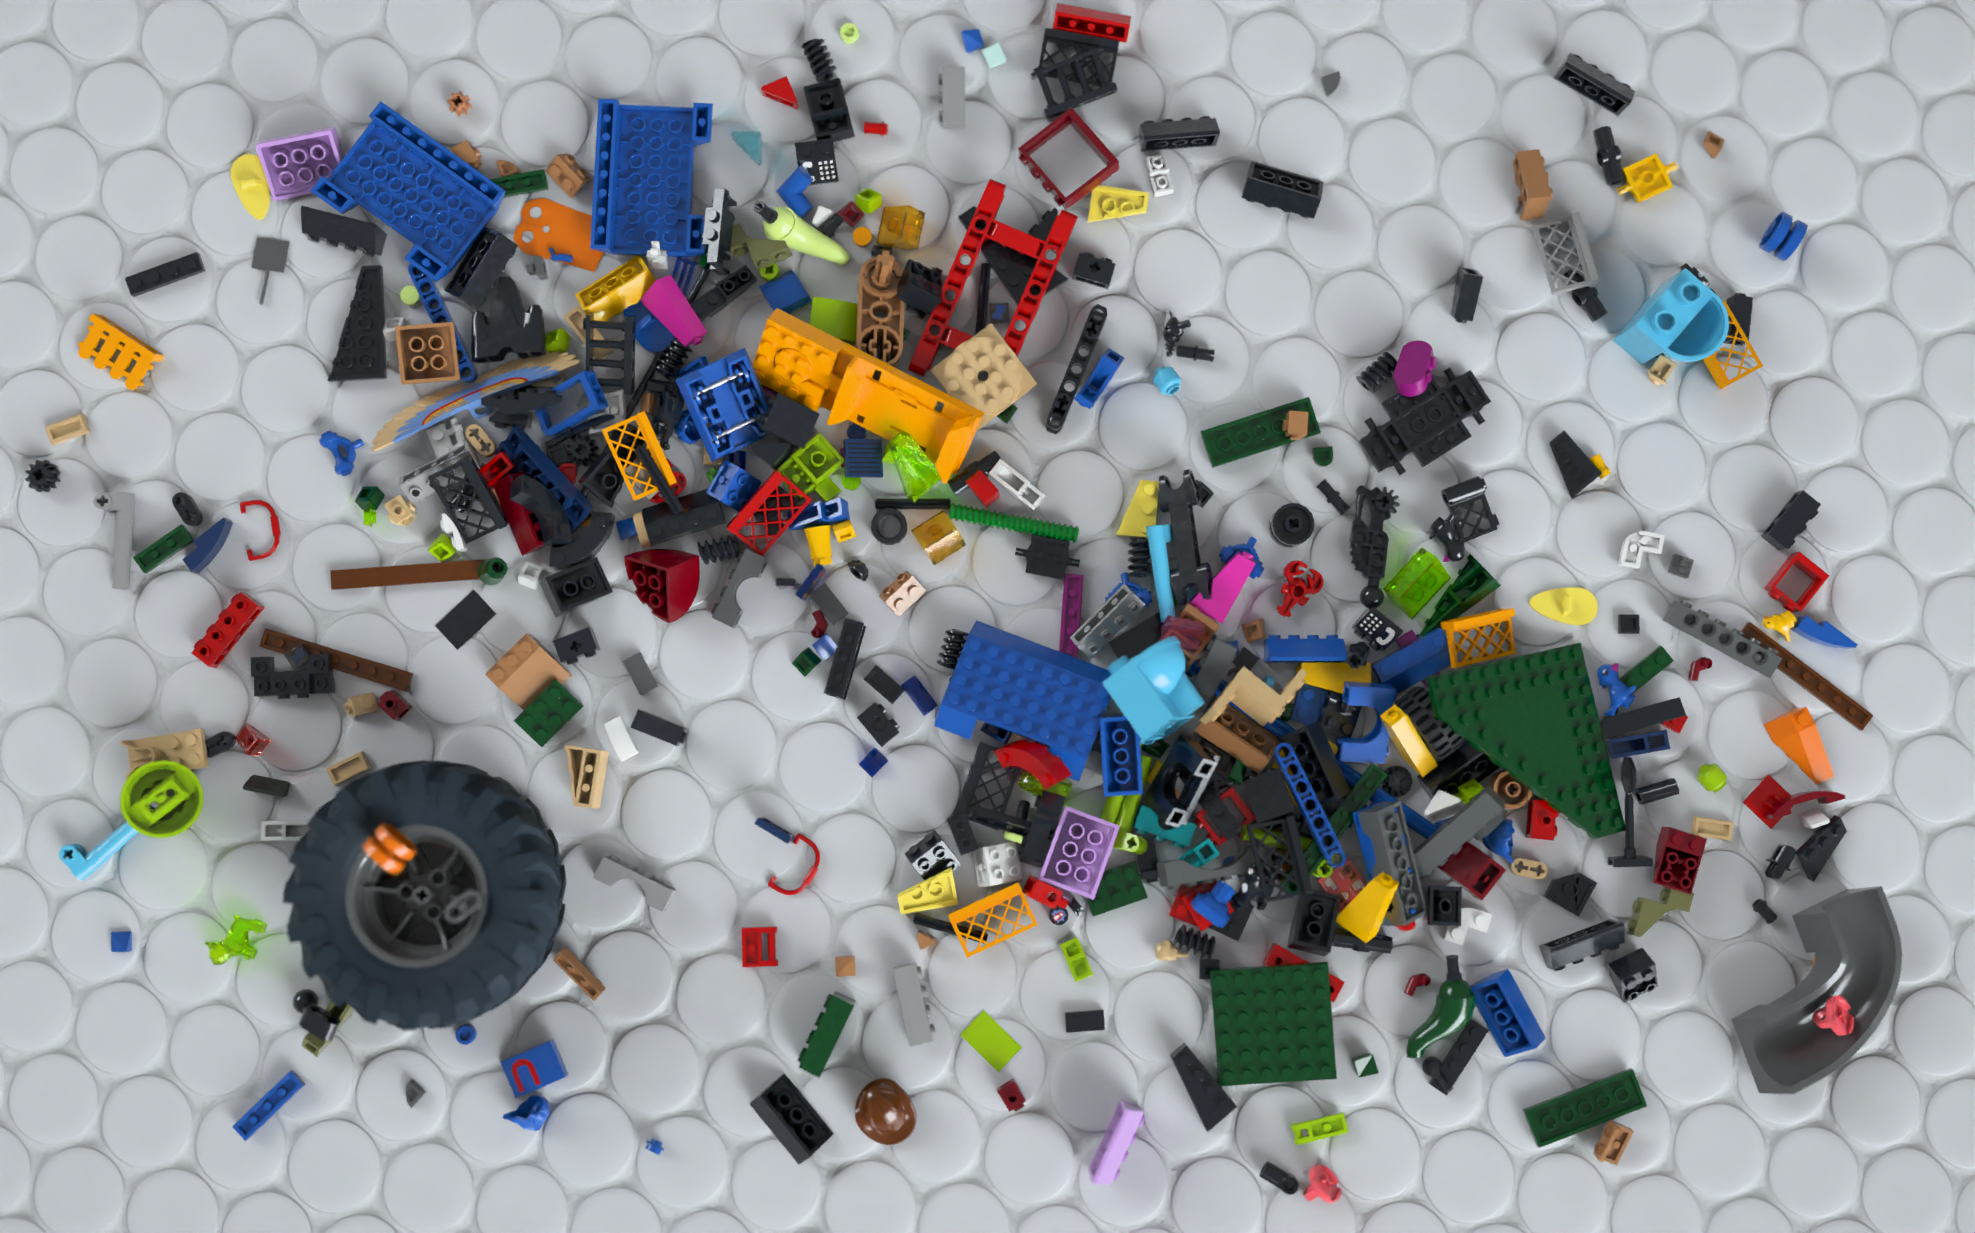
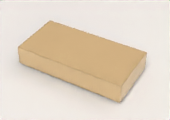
M84 414L45 426L51 445H57L90 433Z
M363 751L326 768L334 786L371 769Z
M1693 816L1691 834L1706 838L1732 840L1733 822Z

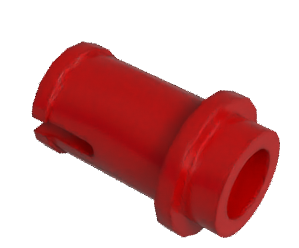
M865 121L864 134H879L883 137L888 133V124L884 123V121L881 123Z

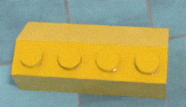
M639 255L576 293L575 296L587 315L594 313V320L608 321L611 317L621 314L630 305L638 303L656 280Z

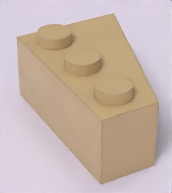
M565 745L569 762L567 765L571 776L570 786L573 806L600 809L609 751Z

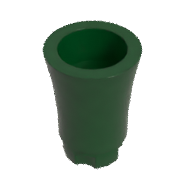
M501 558L486 559L478 566V577L487 585H496L502 581L507 573V564Z

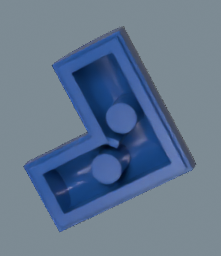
M800 165L776 192L786 205L803 219L814 206L802 192L814 179L803 165Z

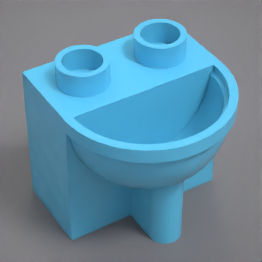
M1685 268L1664 282L1613 341L1641 365L1661 353L1678 361H1699L1715 353L1724 343L1729 329L1728 313L1722 300Z
M1176 636L1168 637L1130 659L1127 655L1117 659L1107 668L1112 676L1102 682L1142 741L1168 737L1195 716L1193 712L1205 703L1185 675V656L1180 646V641Z

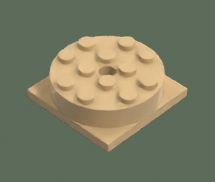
M992 323L971 339L960 344L948 357L931 369L950 396L984 412L977 431L1038 385ZM980 371L988 373L989 377L986 381L978 379Z

